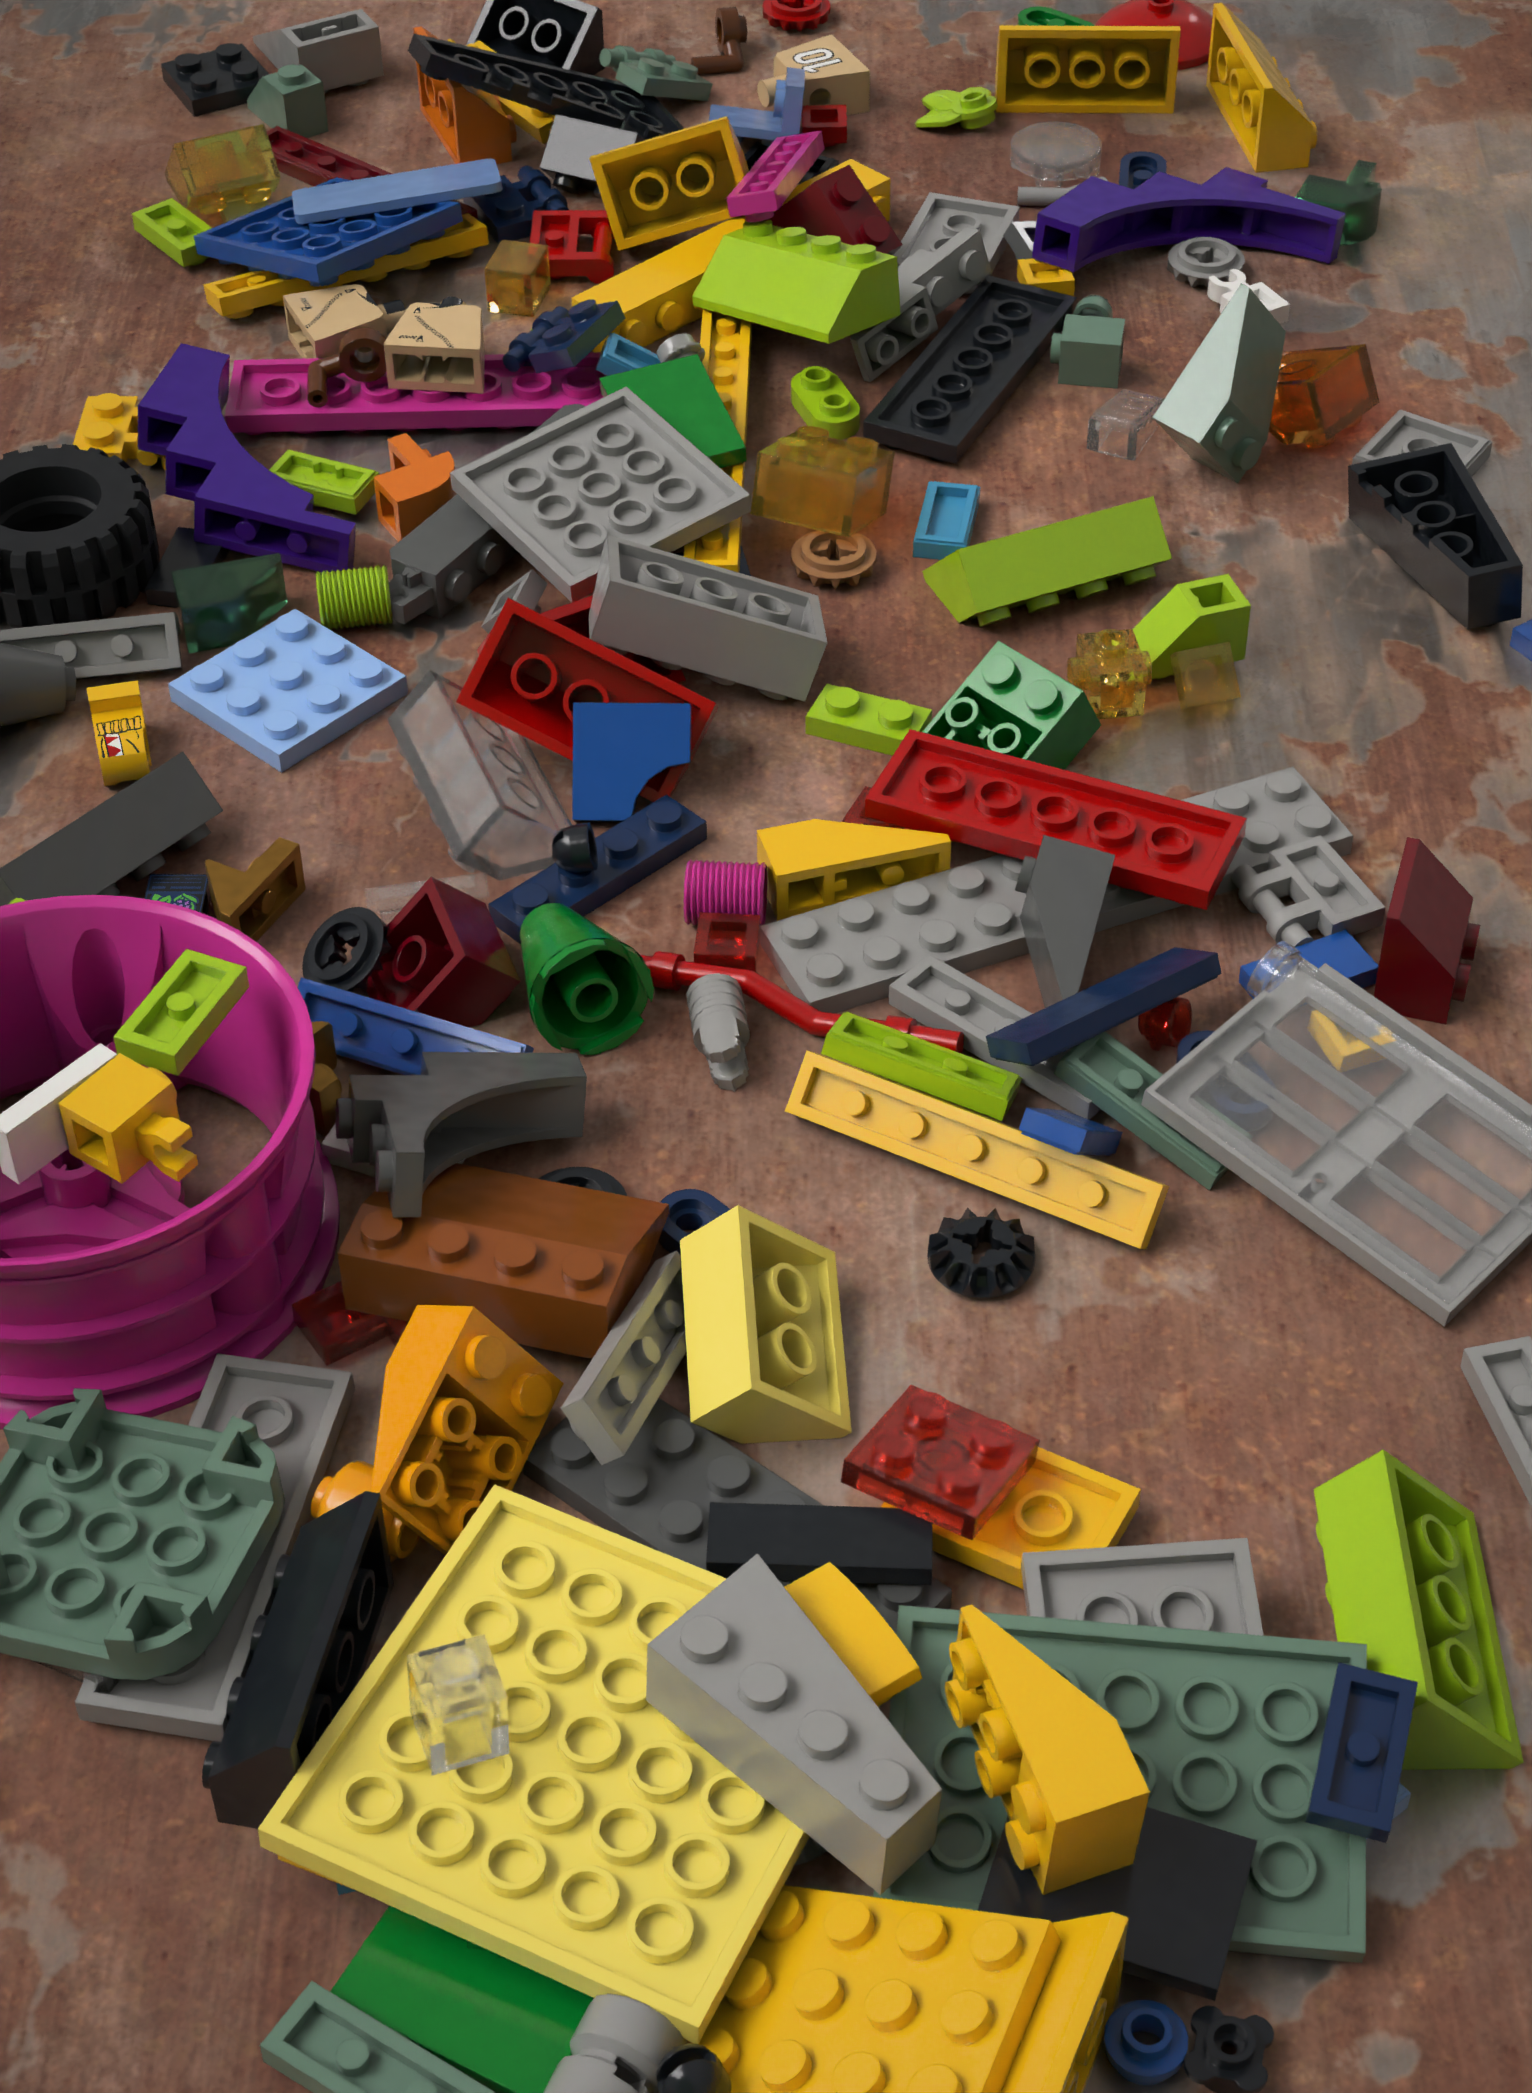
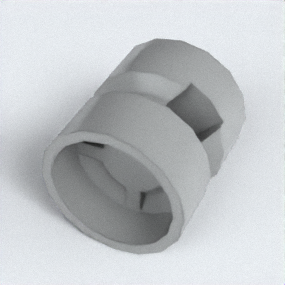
M598 1995L590 2002L570 2040L572 2056H565L558 2063L543 2093H659L656 2072L661 2060L673 2047L687 2044V2041L683 2039L679 2030L664 2015L647 2004L621 1995Z

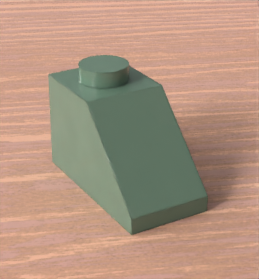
M302 64L286 65L281 67L278 72L261 77L247 99L248 109L271 129L279 126L306 138L329 131L323 81Z

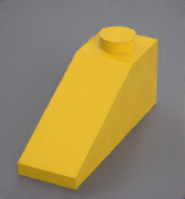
M811 819L757 830V862L760 865L763 862L767 865V899L777 921L950 869L951 840L948 834Z

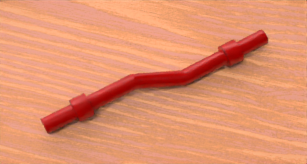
M662 951L655 952L653 956L640 955L650 969L653 986L656 988L678 991L682 985L690 986L698 978L708 974L720 973L729 975L738 981L742 994L811 1035L826 1037L829 1030L842 1015L821 1012L752 970L685 961V957L682 954ZM889 1015L886 1021L866 1018L962 1053L964 1045L963 1032L918 1026L916 1019L892 1015Z

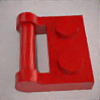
M606 210L533 211L528 252L529 276H542L550 280H557L566 276H587L595 284H600L612 278L615 269L614 259L611 257L614 235ZM580 234H591L594 238L592 252H579Z

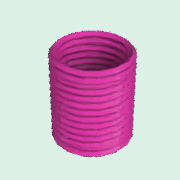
M690 859L686 865L684 881V920L686 924L692 923L697 925L699 923L703 925L705 923L707 926L710 924L721 926L723 924L724 926L730 925L731 927L734 925L737 927L748 925L750 928L752 926L755 928L764 925L767 908V865L764 862L761 865L758 862L752 865L751 862L746 864L744 861L741 864L738 861L734 864L732 861L730 863L726 861L723 863L718 861L716 863L713 860L710 863L708 860L703 862L696 859L693 862Z

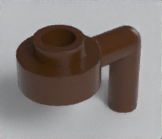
M736 7L717 8L715 15L716 42L719 52L724 53V55L692 57L691 65L698 68L697 75L739 72L744 66L740 43H746L747 41L745 16H739Z
M371 328L353 329L342 338L339 345V353L312 362L308 367L307 400L309 404L313 407H323L328 401V378L343 373L359 382H372L381 378L387 372L384 352L385 336ZM361 347H367L373 350L367 353L359 352L357 349Z

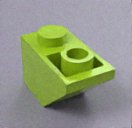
M1229 574L1176 584L1121 640L1120 649L1141 681L1161 679L1174 674L1202 668H1212L1221 664L1244 660L1251 604Z

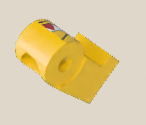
M138 680L87 687L104 786L116 785L123 781L139 780L150 773L152 763Z

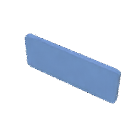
M482 159L297 189L292 192L296 223L307 224L497 193L502 191V182L495 159Z

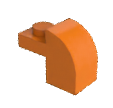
M407 433L387 439L391 471L373 477L378 521L398 542L457 494L452 490L450 472L455 470L454 459L451 453L447 451L432 456L427 449H421Z

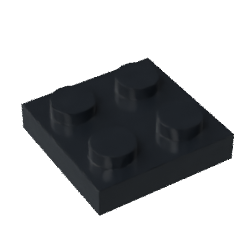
M235 43L222 44L216 50L201 54H181L173 61L161 63L163 80L194 117L247 104L248 97L261 77L269 75L243 44Z

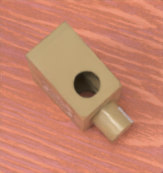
M832 34L778 52L773 58L774 77L760 80L757 86L761 104L764 107L774 106L777 80H786L787 67L805 69L803 105H846L847 115L869 111L870 70Z

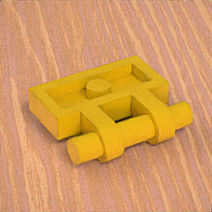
M105 393L87 397L73 445H77L80 450L86 451L90 447L100 449L109 458L115 455L127 462V459H138L145 466H153L160 457L159 454L138 449V396H119L114 393Z

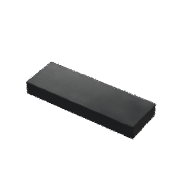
M710 1502L706 1570L728 1578L758 1553L778 1580L796 1581L824 1564L831 1562L852 1583L932 1585L933 1509Z

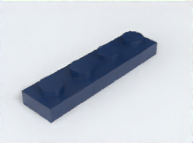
M666 794L595 838L598 855L596 871L583 873L567 872L554 863L489 903L488 907L491 917L497 928L519 944H521L520 928L524 919L532 910L541 905L560 903L584 917L707 839V823L704 819Z

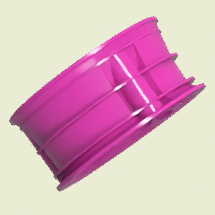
M112 895L58 896L0 906V1100L42 1085L100 1043L117 1054L113 1036L186 949H190L246 966L249 988L179 1076L167 1072L163 1073L173 1082L176 1090L187 1084H192L221 1094L242 1105L256 1115L272 1133L268 1143L245 1169L223 1188L191 1209L184 1205L185 1192L182 1179L178 1182L165 1175L151 1161L146 1163L123 1184L71 1155L69 1148L21 1184H17L3 1174L0 1166V1429H3L20 1410L25 1411L30 1419L50 1407L74 1402V1388L101 1389L107 1409L149 1418L199 1399L217 1353L254 1359L265 1358L293 1331L306 1315L326 1281L333 1264L339 1240L340 1208L337 1185L327 1156L323 1155L322 1147L316 1139L314 1113L309 1098L314 1079L316 1056L312 1022L299 989L280 962L259 943L238 929L214 917L186 907L157 900Z

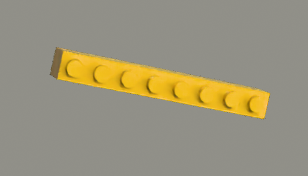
M849 159L797 185L783 205L815 181L850 164L888 222L890 221L891 178L853 159ZM737 216L726 220L572 297V307L590 299L596 300L597 304L618 300L626 319L611 333L614 332L642 347L702 317L703 308L693 306L692 296L723 236L742 229L745 216ZM607 337L603 339L592 351L601 352L603 344Z

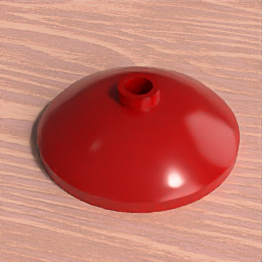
M1130 0L1110 9L1095 24V26H1180L1177 70L1193 68L1209 61L1213 16L1186 0Z

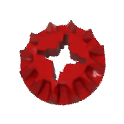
M764 0L762 5L763 18L768 20L770 26L782 27L784 31L797 29L800 32L805 28L816 29L818 24L828 21L830 2L829 0Z

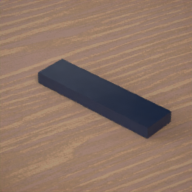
M1174 947L987 1035L986 1040L990 1057L996 1060L1028 1066L1037 1065L1217 978L1218 975L1222 974L1218 953Z

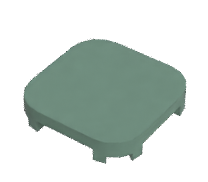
M74 1388V1402L50 1407L30 1419L25 1411L20 1410L3 1428L9 1449L0 1462V1653L109 1678L147 1680L174 1673L200 1657L220 1632L275 1531L285 1503L275 1454L259 1438L256 1424L232 1416L225 1430L219 1432L109 1410L106 1408L101 1389Z

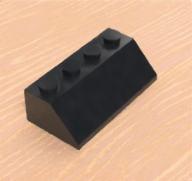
M365 1491L304 1524L300 1528L291 1555L282 1554L278 1560L273 1580V1595L275 1597L269 1614H260L254 1624L250 1642V1655L252 1658L245 1677H236L233 1681L227 1701V1728L221 1742L213 1741L210 1744L203 1764V1787L211 1791L218 1822L259 1828L364 1675L394 1586L380 1493Z

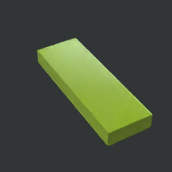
M847 1011L842 1013L827 1033L821 1054L1000 1121H1003L1014 1102L1022 1081V1077H1019L1020 1075Z

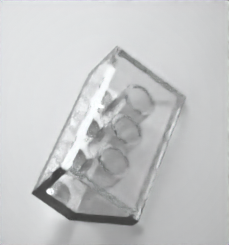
M429 670L387 720L398 740L396 745L398 752L408 761L415 775L413 783L425 795L432 810L430 817L434 824L442 830L450 846L447 849L449 856L465 871L474 873L476 870H479L499 881L543 870L555 863L552 859L553 839L561 829L572 824L526 738L457 703L456 701L463 687Z

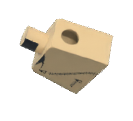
M359 284L283 296L288 338L302 359L325 358L339 353V345L344 335L356 328L377 330L387 339V333H391L406 311L400 299L377 305L364 286ZM361 347L357 350L362 353H367L373 349Z
M447 297L441 303L416 302L410 304L384 343L388 388L483 393L485 351L481 308L476 305H466L463 300L457 297Z

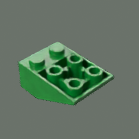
M998 640L922 732L1048 766L1066 769L1100 728L1101 723L1083 690Z

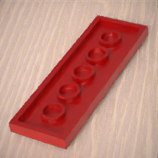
M912 729L908 731L865 797V817L912 830L948 834L953 842H960L1008 857L1024 860L1026 855L1037 858L1044 835L1114 854L1115 858L1108 881L1109 884L1204 910L1208 909L1245 837L1247 821L1246 817Z

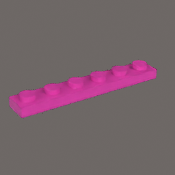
M822 131L777 137L727 196L730 217L745 216L746 222H758L774 217V211H777L823 152Z

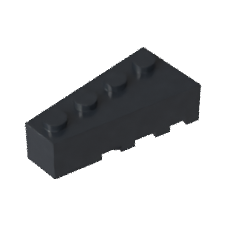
M1452 443L1348 465L1349 518L1467 629H1473L1521 618L1523 564Z

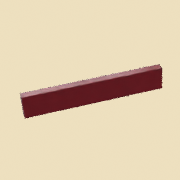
M279 126L270 129L246 144L249 159L312 186L319 185L336 177L358 180L392 174ZM459 202L462 215L469 213L478 220L477 209Z

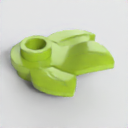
M970 87L960 93L953 90L935 91L923 97L922 104L930 109V111L919 118L915 125L916 128L946 127L960 121L961 127L965 129L983 127L995 120L994 111L998 107L996 97L991 95V91L982 87Z

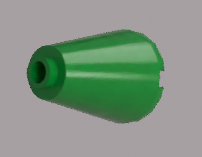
M548 903L532 910L521 925L520 941L530 1014L535 1027L552 1047L562 1050L561 1047L579 1050L581 1055H596L618 1047L635 1034L644 1022L641 1014L646 1007L648 998L652 1003L654 986L650 969L639 953L632 947L568 906L560 903Z

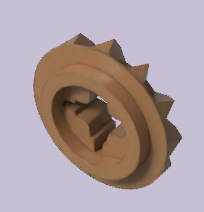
M824 528L807 533L794 543L791 550V565L796 568L797 578L811 579L814 587L824 583L832 584L835 589L838 584L842 583L857 586L860 578L872 576L874 564L877 563V551L873 542L863 534L844 528ZM831 554H836V559L839 560L830 561L829 559H831Z

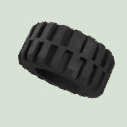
M62 444L61 448H48L47 445L33 446L32 451L19 453L18 450L3 454V459L0 460V624L5 621L12 628L89 621L95 618L106 619L113 616L118 607L123 606L127 608L135 602L140 592H145V587L160 559L149 490L146 488L145 481L140 474L119 457L113 455L109 458L103 450L92 447L86 451L80 450L77 445Z

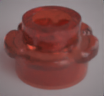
M1176 997L1138 1016L1139 1032L1150 1041L1151 1049L1159 1051L1162 1045L1178 1048L1181 1040L1189 1035L1192 1024V1007L1188 999Z

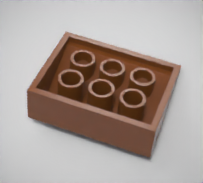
M456 1163L437 1175L427 1186L422 1195L421 1217H393L387 1192H377L375 1190L362 1202L337 1252L345 1309L409 1322L417 1305L474 1306L517 1344L592 1359L643 1281L668 1218L669 1204Z

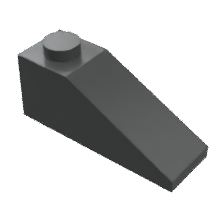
M1047 835L1043 836L1037 858L1025 855L1015 891L1026 894L1020 920L1045 1008L1079 992L1115 858L1114 854Z

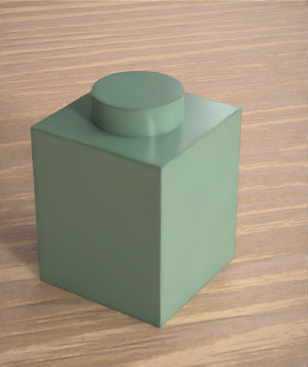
M1066 314L1062 333H1053L1050 363L1059 364L1058 384L1117 389L1122 365L1125 319Z

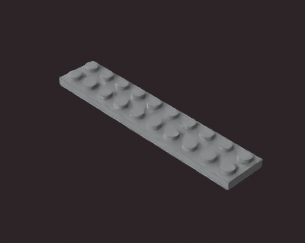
M1294 767L1181 800L1247 818L1245 837L1215 895L1238 889L1232 881L1233 871L1238 866L1249 864L1257 874L1267 871L1269 851L1319 835L1324 837L1340 857L1351 854L1352 833ZM999 854L760 926V945L791 993L819 1011L837 1013L889 997V985L928 954L962 973L1029 953L1020 915L1026 894L1015 891L1023 860ZM1108 883L1095 933L1180 907L1184 904Z

